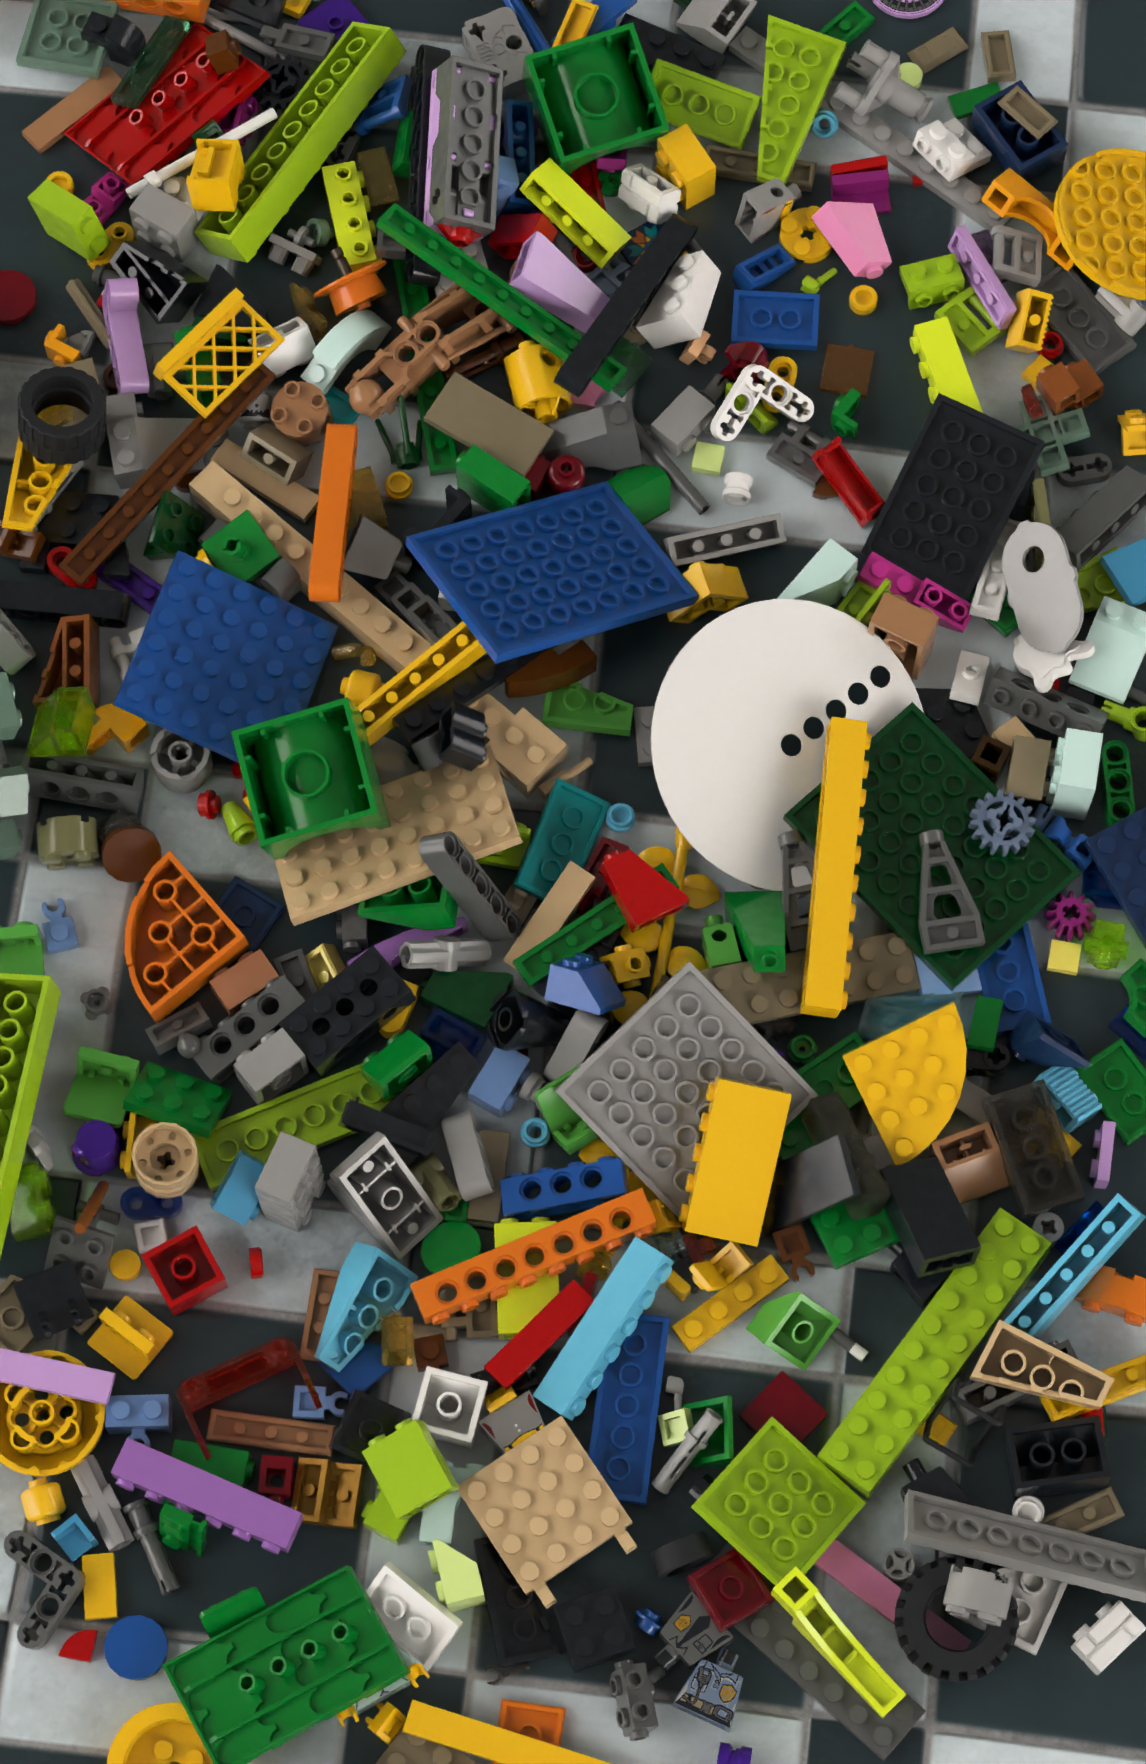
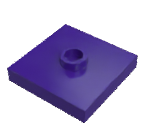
M327 0L297 20V26L334 33L337 42L353 21L369 23L350 0Z

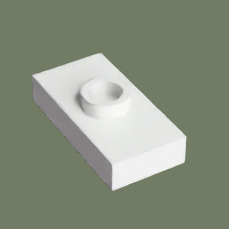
M961 650L949 699L978 706L990 657Z

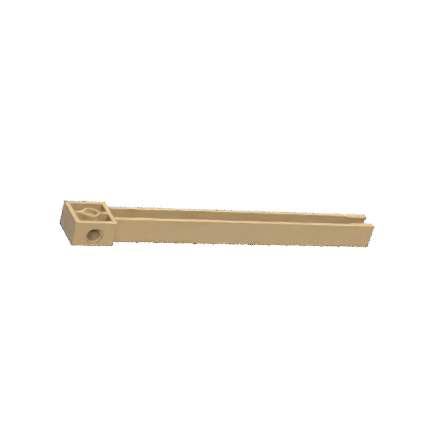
M212 460L189 483L192 499L214 518H220L227 524L245 510L251 511L283 557L282 559L289 562L298 571L302 585L300 591L308 596L313 544ZM345 571L340 602H315L397 673L432 646ZM489 693L468 706L484 713L485 724L488 726L484 737L485 747L491 745L501 776L525 797L528 798L567 758V744L524 707L514 715Z

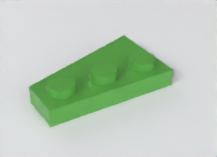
M575 682L564 688L545 693L542 723L548 728L630 736L634 705L603 692H593L583 688V684Z

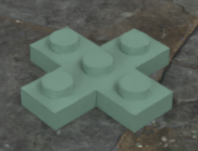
M1042 395L1019 401V408L1025 425L1016 429L1045 441V446L1037 460L1041 476L1045 477L1070 469L1063 445L1091 437L1082 408L1053 416L1050 406Z

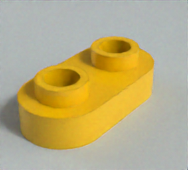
M115 222L105 230L111 244L104 250L102 255H98L92 262L87 260L88 265L93 270L96 265L102 266V264L107 265L109 269L112 266L109 261L124 241H135L134 231L129 224ZM119 232L124 233L121 237L115 236Z
M785 356L772 360L768 370L780 377L778 375L779 372L787 373L786 377L780 378L794 387L798 370L795 361ZM780 385L775 386L771 392L772 398L778 397L781 399L784 394V390ZM762 400L765 409L773 413H779L778 410Z

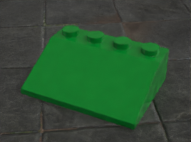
M435 875L359 902L358 907L359 917L421 930L455 928L458 904Z

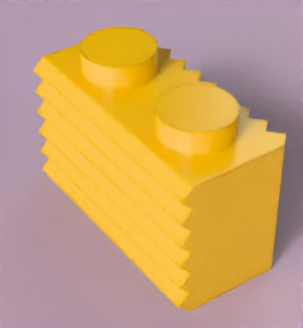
M1029 288L1017 292L1014 303L1017 310L1009 325L1005 343L1006 349L1024 354L1034 353L1043 349L1041 346L1044 343L1042 339L1045 338L1046 322L1049 321L1047 317L1050 316L1048 311L1051 310L1050 305L1053 304L1051 300L1054 299L1052 294Z

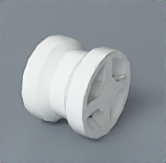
M742 472L727 473L724 479L726 489L722 492V500L732 505H746L750 503L751 494L749 489L753 485V478Z

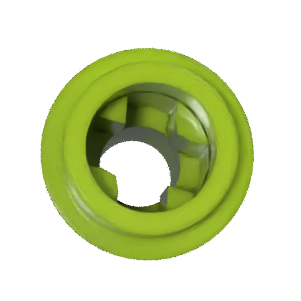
M229 801L221 807L232 842H236L238 846H245L257 838L254 821L236 801Z

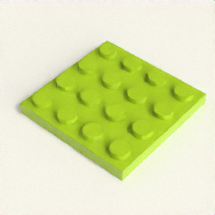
M771 1417L691 1508L776 1586L795 1566L805 1575L864 1507L866 1502L774 1417Z

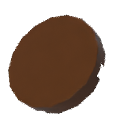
M128 824L127 827H118L112 830L104 839L101 847L102 863L107 873L116 880L127 883L143 880L151 868L162 858L161 846L156 835L147 827L138 824Z

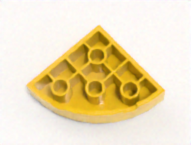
M954 1001L842 1055L896 1165L904 1164L918 1156L937 1138L950 1120L960 1099L966 1075L967 1048L963 1023Z

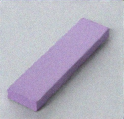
M966 226L956 227L948 244V249L951 253H955L961 270L999 330L1008 328L1017 310L1015 304Z
M0 1348V1382L108 1406L116 1377L115 1373Z

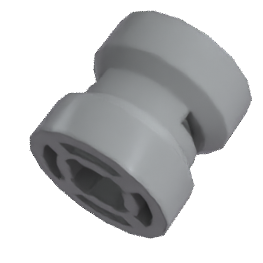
M533 1071L523 1084L519 1097L525 1101L531 1100L536 1104V1108L540 1110L535 1099V1093L549 1083L543 1079V1075Z

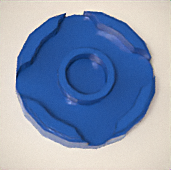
M142 1615L127 1616L117 1621L108 1631L104 1642V1656L109 1667L122 1678L136 1681L145 1680L155 1675L163 1667L162 1665L165 1664L167 1659L168 1639L163 1628L151 1618Z

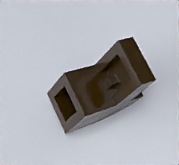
M984 734L971 761L996 785L1007 763L1012 747Z

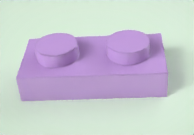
M1103 1121L1100 1130L1095 1129L1092 1147L1098 1149L1097 1158L1091 1159L1089 1177L1094 1178L1093 1188L1106 1189L1109 1183L1116 1122Z

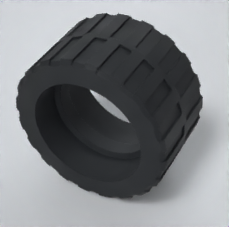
M55 366L40 370L37 374L30 376L27 382H24L21 387L22 390L18 395V430L20 440L24 443L27 451H30L37 459L44 460V462L65 465L76 464L79 461L86 460L99 450L100 445L105 440L106 395H104L102 386L97 383L93 376L88 375L83 370L74 369V367ZM70 405L82 410L87 417L78 424L59 427L45 423L37 415L50 406Z

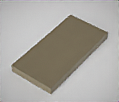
M456 372L453 373L424 416L426 423L469 448L473 444L523 477L526 476L554 433V430Z

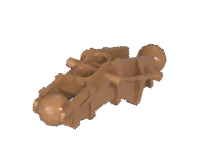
M517 260L514 261V263H513L512 266L510 267V272H509V278H510V280H511V277H512V274H513V271H514V268H515V265H516ZM455 283L410 319L406 315L399 317L397 324L404 331L384 350L380 348L375 353L376 357L361 371L358 369L353 374L354 378L345 387V391L349 395V403L358 414L368 415L371 419H376L385 412L391 415L396 410L394 406L398 404L399 395H402L404 399L411 394L413 397L420 392L418 388L440 369L442 371L448 370L451 365L450 362L456 365L461 360L460 355L480 345L492 343L499 338L498 335L506 331L512 334L518 327ZM465 319L470 320L446 336L442 332V329ZM435 336V338L432 341L425 342L426 339H432ZM415 352L414 358L411 361L403 362L405 355ZM383 374L394 383L385 393L382 386L375 381Z

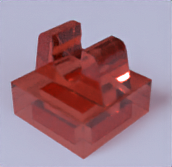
M694 1233L682 1236V1246L686 1256L691 1258L692 1264L704 1262L705 1256L715 1252L716 1246L712 1237L708 1236L697 1240Z

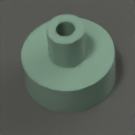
M311 218L307 222L306 227L310 229L308 237L316 240L313 247H325L329 239L334 238V229L330 228L329 223L325 219Z

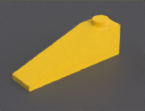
M18 436L2 528L32 532L73 464H50L42 459H37L30 451H27L24 443Z

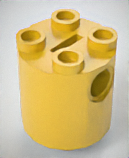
M532 340L524 341L518 345V350L503 359L514 407L539 422L546 424L557 420L558 417L567 413L572 407L571 393L554 383V379L563 365V361L543 345L536 344Z

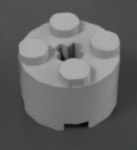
M164 729L158 733L152 742L150 755L154 772L160 783L168 789L192 793L197 791L210 777L213 768L211 750Z
M952 1565L943 1600V1605L946 1606L945 1611L950 1612V1615L969 1619L970 1614L977 1615V1618L982 1620L981 1622L1000 1627L1002 1620L1007 1619L1015 1581L1005 1578L1004 1583H1002V1580L995 1579V1573L963 1566L961 1573V1569L958 1566Z

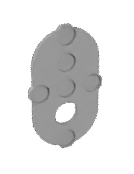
M1026 520L1018 524L1016 531L1009 537L1003 550L1002 570L1009 592L1007 596L1008 604L1014 609L1022 637L1031 647L1040 651L1061 654L1067 651L1069 644L1076 638L1083 623L1084 606L1077 584L1079 575L1077 568L1071 563L1067 545L1059 531L1048 524ZM1033 547H1039L1043 551L1045 559L1043 566L1037 572H1030L1025 564L1026 555Z

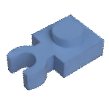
M62 898L58 899L59 909L55 912L49 911L46 902L42 903L43 913L50 920V922L42 923L50 955L79 948L72 916L63 918L66 914V906Z
M295 1385L292 1417L293 1419L325 1420V1411L331 1412L336 1417H341L345 1409H337L335 1404L340 1399L348 1400V1394L338 1391L331 1396H326V1387Z

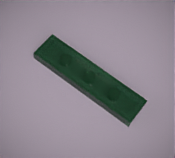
M170 16L164 17L110 98L113 104L131 109L139 107L191 30L189 21Z

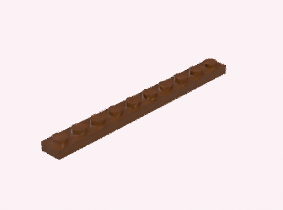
M252 359L245 366H250L253 363ZM262 363L206 419L199 414L59 564V569L82 587L160 503L163 492L171 491L275 380L276 374ZM238 372L237 378H238L243 372ZM233 379L227 384V386H229L233 382Z

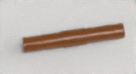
M106 1181L98 1182L91 1197L85 1204L74 1226V1230L78 1234L86 1232L109 1190V1184Z

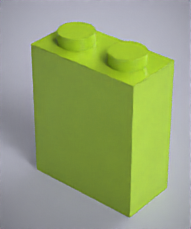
M46 179L27 197L46 233L90 262L111 244L92 206L49 179Z
M412 1418L395 1426L396 1431L387 1437L385 1434L373 1438L368 1442L369 1447L362 1451L395 1516L400 1520L409 1519L460 1488L424 1421L412 1420Z

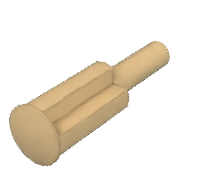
M590 757L585 758L566 773L562 769L539 785L538 790L541 796L547 800L552 785L557 778L573 784L571 779L593 764Z

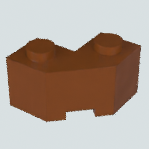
M1085 358L1079 362H1070L1066 366L1062 362L1054 366L1050 364L1038 373L1036 380L1037 390L1055 415L1062 414L1066 410L1065 408H1070L1071 411L1079 408L1083 409L1103 396L1104 384Z

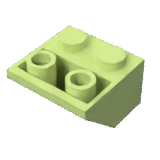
M439 1539L432 1540L434 1549L429 1550L428 1555L433 1575L440 1574L441 1581L435 1582L439 1602L442 1605H447L450 1612L486 1604L477 1563Z

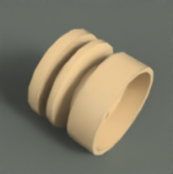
M160 1122L150 1125L138 1135L133 1144L132 1160L137 1181L145 1192L157 1198L171 1199L183 1195L192 1188L198 1177L199 1158L195 1140L187 1129L176 1123ZM167 1160H171L172 1165H168L166 1169H162L161 1164H165Z

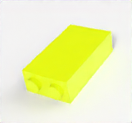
M535 1217L531 1219V1222H519V1219L516 1218L502 1219L500 1223H494L495 1248L553 1225L556 1221H550L548 1217ZM531 1253L526 1258L527 1262L531 1265H538L544 1259L539 1253ZM506 1264L500 1266L497 1273L502 1277H510L515 1269L511 1265ZM546 1274L537 1278L538 1282L524 1289H520L519 1286L508 1290V1295L497 1300L499 1340H511L559 1294V1275L549 1277Z

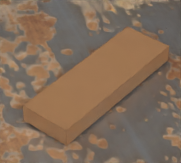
M314 1268L300 1349V1359L321 1362L315 1358V1353L340 1271Z

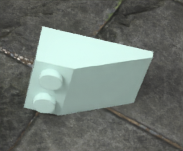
M830 538L777 599L806 600L827 606L837 603L842 596L846 597L856 584L854 581L858 574L856 570L858 558Z
M1104 596L1085 640L1093 643L1095 652L1089 658L1076 661L1068 683L1123 705L1146 653V612Z

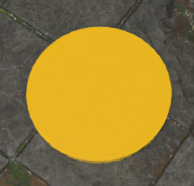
M1126 148L1100 150L1076 162L1069 169L1057 189L1054 200V221L1058 237L1068 256L1091 280L1118 295L1146 301V152Z

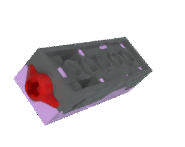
M452 55L432 71L423 223L442 237H446L456 247H467L495 231L504 69Z

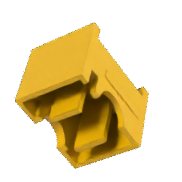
M197 138V151L191 174L186 178L193 209L196 211L235 212L239 199L238 186L243 184L246 172L239 140Z

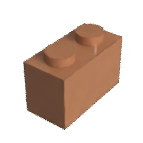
M259 949L256 952L249 951L238 959V963L231 968L225 967L217 971L209 983L229 1016L233 1017L241 1010L242 1004L247 999L254 996L257 997L265 990V986L270 980L276 977L280 978V976L262 950Z

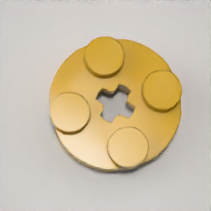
M818 206L796 209L781 221L779 242L794 260L797 258L804 260V263H816L825 259L832 251L831 244L812 218L820 209ZM803 231L813 232V239L802 238Z

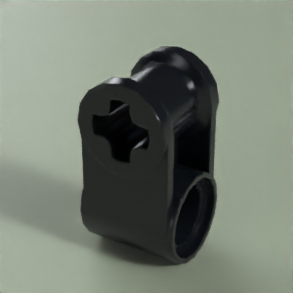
M995 1043L993 1052L967 1048L965 1076L991 1078L1004 1076L1009 1067V1050L999 1043ZM993 1057H999V1065L993 1064Z

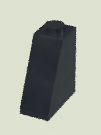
M216 264L208 280L209 283L203 290L193 310L194 319L196 316L205 318L227 295L237 288L244 295L243 300L269 323L268 312L222 266ZM243 310L235 316V327H251V318ZM240 333L247 336L248 340L252 338L251 333Z

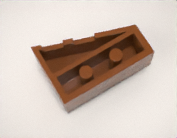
M90 614L61 617L50 648L51 655L47 667L43 669L41 675L42 682L38 694L34 695L32 701L33 705L42 715L89 711L100 707V627Z

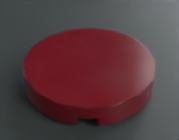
M15 270L0 271V324L15 325L34 312L37 304V292L31 279L24 273Z

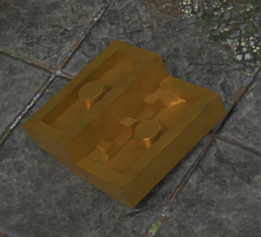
M299 1457L291 1508L302 1513L304 1517L302 1523L357 1530L366 1467L362 1464L337 1463L328 1459Z

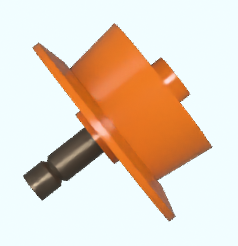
M335 248L330 252L334 260H336L342 277L318 290L313 296L314 298L329 295L336 317L353 310L367 309L372 306V301L388 292L376 274L387 262L386 260L378 261L353 272L346 257H344L342 248Z

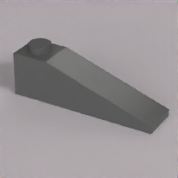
M631 401L601 406L545 424L553 429L554 433L540 454L544 455L550 462L556 457L571 455L577 457L583 463L584 468L596 467L605 468L608 471H619L643 466Z

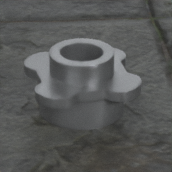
M102 986L98 989L82 993L80 1001L85 1004V1016L87 1019L95 1020L99 1015H110L113 1013L114 1005L110 1003L108 988ZM99 1001L100 1005L96 1006L94 1003Z

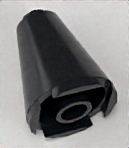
M507 989L500 992L490 1006L489 1011L494 1013L492 1022L487 1021L488 1038L494 1047L504 1051L557 1046L571 1018L520 991Z

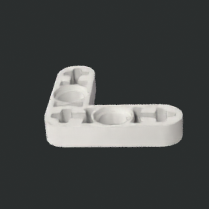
M750 364L742 370L710 424V430L717 439L723 441L735 439L759 399H762L789 419L797 422L809 420L814 413V405L810 398L767 368L757 364ZM753 372L758 373V378L767 382V384L763 386L753 382V378L750 377ZM780 385L784 390L783 397L779 401H774L771 396L772 389ZM743 394L746 398V406L738 411L734 407V400L738 395ZM790 400L794 403L802 404L801 407L804 409L802 414L797 413L798 410L788 404ZM727 412L738 415V418H731L732 416L728 415ZM722 422L727 423V426L730 428L728 433L723 432V428L720 427Z

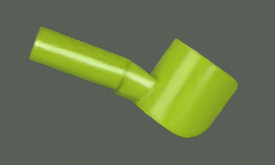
M836 268L830 269L817 279L806 275L802 280L803 286L800 290L807 294H817L821 285L837 274Z

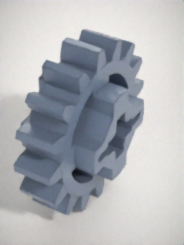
M998 790L995 797L988 792L984 797V801L981 799L977 800L975 804L976 809H972L969 815L974 820L970 821L968 827L969 829H976L972 839L982 840L980 849L989 846L991 847V855H994L998 849L1001 850V854L1004 857L1009 849L1014 854H1017L1020 850V845L1023 847L1027 846L1030 841L1028 837H1032L1035 832L1030 826L1034 825L1036 818L1028 817L1032 807L1024 808L1022 806L1025 798L1021 797L1016 801L1014 800V792L1011 791L1005 797L1002 790ZM1001 806L1000 808L992 809V807ZM1004 815L1005 817L1003 821H1005V827H1003L1002 831L1000 832V819ZM1007 837H1012V838H1013V839H1011V840H1003V839H1005V838H1007Z

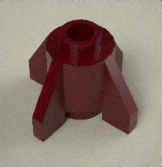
M754 341L728 345L724 353L730 364L720 372L723 375L720 382L724 381L725 378L730 380L732 377L737 380L742 370L750 364H757L767 368L769 360L765 348ZM753 372L750 376L753 378V382L762 384L763 381L758 378V373Z

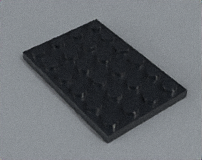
M939 393L866 540L862 553L869 556L873 551L922 581L928 578L968 602L1045 446V441Z

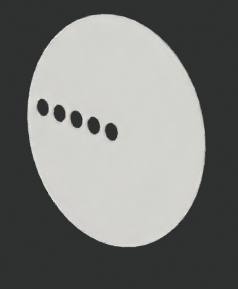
M771 599L735 608L705 625L680 650L662 681L655 702L651 726V755L655 779L669 815L686 840L707 861L735 879L755 887L782 891V853L777 837L782 833L793 830L783 820L784 815L822 782L826 728L830 721L826 714L827 704L831 700H839L846 708L844 718L867 721V732L871 733V738L912 702L924 713L919 695L909 674L890 647L876 633L873 636L869 634L867 626L842 611L827 605L798 599ZM876 666H883L890 673V681L885 687L875 686L870 679V673ZM854 683H861L868 690V698L861 705L854 704L848 696L849 687ZM810 717L820 719L824 726L823 734L817 739L809 738L803 729L805 721ZM788 734L796 735L801 741V750L796 756H788L782 751L781 741ZM804 841L814 859L815 851ZM803 865L791 869L794 887L812 884V879L806 866Z

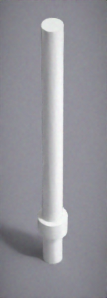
M270 108L216 139L238 140L273 121L278 116L275 110ZM197 149L157 172L152 170L143 175L144 179L125 189L128 197L132 199L139 195L148 183L158 188L164 180L193 165Z

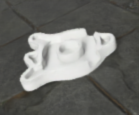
M1021 634L1015 637L1013 641L1015 645L1013 658L1018 670L1022 674L1034 679V686L1040 693L1048 692L1055 679L1072 673L1071 661L1089 658L1095 652L1091 641L1073 640L1069 644L1067 651L1061 654L1037 650L1031 647Z

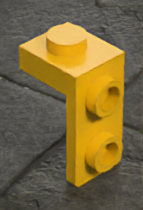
M730 1241L709 1261L693 1263L689 1270L693 1273L692 1279L700 1289L710 1292L724 1289L750 1269L754 1263L737 1242Z

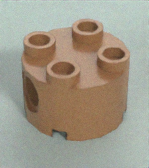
M289 381L273 398L270 415L279 432L304 447H308L315 442L319 443L325 439L327 423L333 424L334 417L329 402L318 387L303 381Z

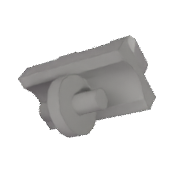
M301 226L298 231L291 228L288 230L287 236L294 239L293 242L274 233H271L268 239L272 243L268 259L283 266L289 253H292L297 257L291 270L304 277L308 276L314 264L320 266L323 260L317 254L303 248L304 245L313 248L316 240L308 237L310 229L306 226Z

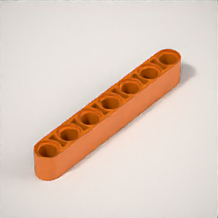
M327 423L308 586L309 601L339 603L341 600L358 445L357 424Z

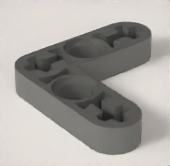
M21 1530L13 1531L5 1538V1553L47 1583L17 1631L18 1642L23 1647L38 1650L47 1644L85 1585V1576L78 1567L31 1534ZM24 1539L23 1545L33 1550L31 1555L19 1550L16 1551L15 1541H22ZM43 1554H49L52 1559V1565L47 1571L41 1572L37 1567L38 1558ZM74 1573L72 1579L75 1581V1584L73 1586L67 1585L64 1588L66 1585V1581L63 1579L64 1576ZM55 1588L57 1590L62 1591L63 1594H66V1599H64L61 1595L53 1593ZM55 1598L58 1601L59 1609L55 1615L47 1616L44 1612L45 1602ZM38 1616L40 1619L49 1622L48 1626L40 1624L41 1622L35 1620V1618ZM29 1629H37L36 1633L39 1636L37 1641H29L30 1635L27 1634Z

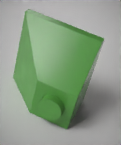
M797 1290L764 1303L746 1329L763 1344L805 1371L841 1320Z

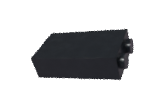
M937 1156L926 1159L922 1157L916 1158L908 1163L890 1164L880 1169L874 1188L917 1277L975 1264L981 1245Z

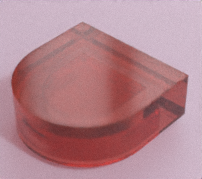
M1031 383L1021 387L1023 403L1030 418L1035 419L1043 416L1040 403Z

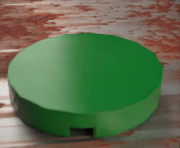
M448 1221L437 1225L426 1235L422 1242L420 1253L426 1269L431 1274H434L483 1254V1245L479 1234L471 1225L462 1221Z

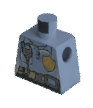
M721 1648L714 1664L701 1659L675 1698L673 1707L729 1732L743 1677L732 1672L739 1655Z

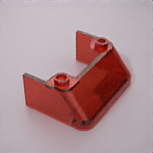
M286 1337L273 1339L192 1376L179 1385L177 1390L178 1399L206 1460L212 1457L192 1412L294 1365L297 1366L316 1409L322 1407L308 1371L295 1343L291 1339Z

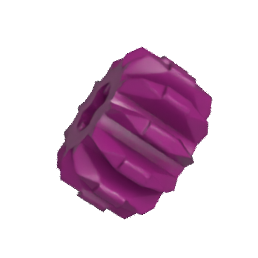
M1072 890L1068 892L1067 898L1059 893L1055 897L1056 901L1051 900L1047 904L1049 910L1045 911L1044 919L1049 922L1046 929L1047 931L1056 929L1055 939H1059L1063 934L1066 935V942H1071L1073 935L1081 941L1084 938V932L1091 933L1093 929L1091 923L1095 922L1096 914L1091 913L1094 905L1093 903H1083L1085 900L1084 894H1081L1076 899ZM1070 913L1075 916L1072 917L1070 920L1065 918V916H1068Z

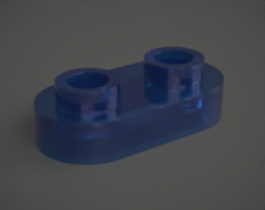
M132 1187L122 1194L120 1206L125 1216L132 1220L171 1219L181 1212L183 1199L182 1196L171 1198L170 1200L173 1201V1205L170 1208H164L162 1204L168 1199L157 1198L145 1192L142 1187ZM134 1201L142 1202L141 1208H131Z

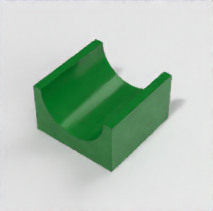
M633 22L525 56L522 77L530 101L533 103V109L549 157L566 174L570 175L577 168L594 159L623 149L649 146L655 151L657 150V139L669 133V126Z
M348 697L231 731L260 847L275 860L287 857L286 853L297 844L330 832L358 827H373L379 830L391 827L362 713Z

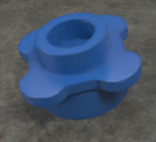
M647 1607L645 1610L642 1608L636 1610L635 1613L638 1616L634 1623L650 1635L655 1636L665 1626L661 1622L663 1617L652 1608Z

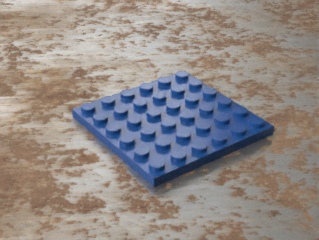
M178 550L113 705L239 763L231 731L305 710L338 626Z

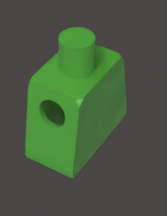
M719 914L707 916L704 919L706 927L702 928V949L707 969L741 963L742 960L732 923H723L722 916Z

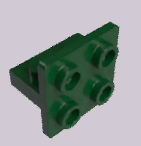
M164 491L155 513L143 556L151 561L174 559L175 554L180 550L195 557L199 543L197 539L201 536L206 519L205 515L171 491Z

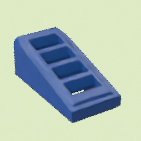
M778 243L737 264L732 280L741 290L760 291L795 267L797 262ZM773 256L780 261V265L772 258Z

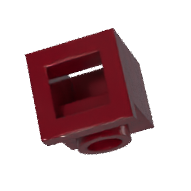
M262 1455L258 1486L259 1495L280 1504H284V1499L292 1498L294 1469L296 1465L294 1457ZM280 1477L283 1479V1484L277 1488L273 1487L271 1484L272 1480Z

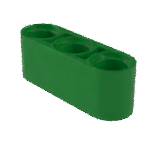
M1119 740L1108 741L1103 746L1099 761L1104 819L1108 827L1124 819L1116 817L1113 814L1114 810L1124 811L1127 817L1135 813L1129 751L1127 746ZM1115 754L1120 758V761L1112 762L1106 755ZM1114 781L1122 784L1123 789L1115 790L1110 786V783Z

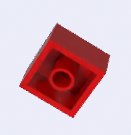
M197 1225L141 1255L173 1317L229 1287Z

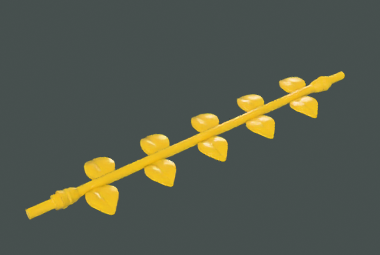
M677 827L675 828L676 856L671 850L660 846L647 848L637 855L652 868L661 863L665 865L679 885V890L686 894L690 900L687 905L689 908L700 910L720 901V891L710 878L701 874H691L684 878L688 852L692 846ZM677 912L664 918L662 928L658 922H655L632 933L627 924L620 933V936L627 944H632L633 949L644 947L645 953L658 949L649 999L664 985L666 971L672 977L688 961L698 971L707 969L705 959L697 950L688 946H677L671 950ZM632 990L621 992L626 999L625 1006L612 1010L614 1018L623 1025L648 1001L642 993ZM601 1138L587 1144L580 1150L578 1155L586 1164L598 1162V1159L604 1156L620 1158ZM624 1163L629 1193L642 1188L648 1203L654 1199H659ZM617 1217L613 1221V1225L621 1229L626 1218ZM604 1250L602 1251V1256L613 1258L615 1251L607 1253Z

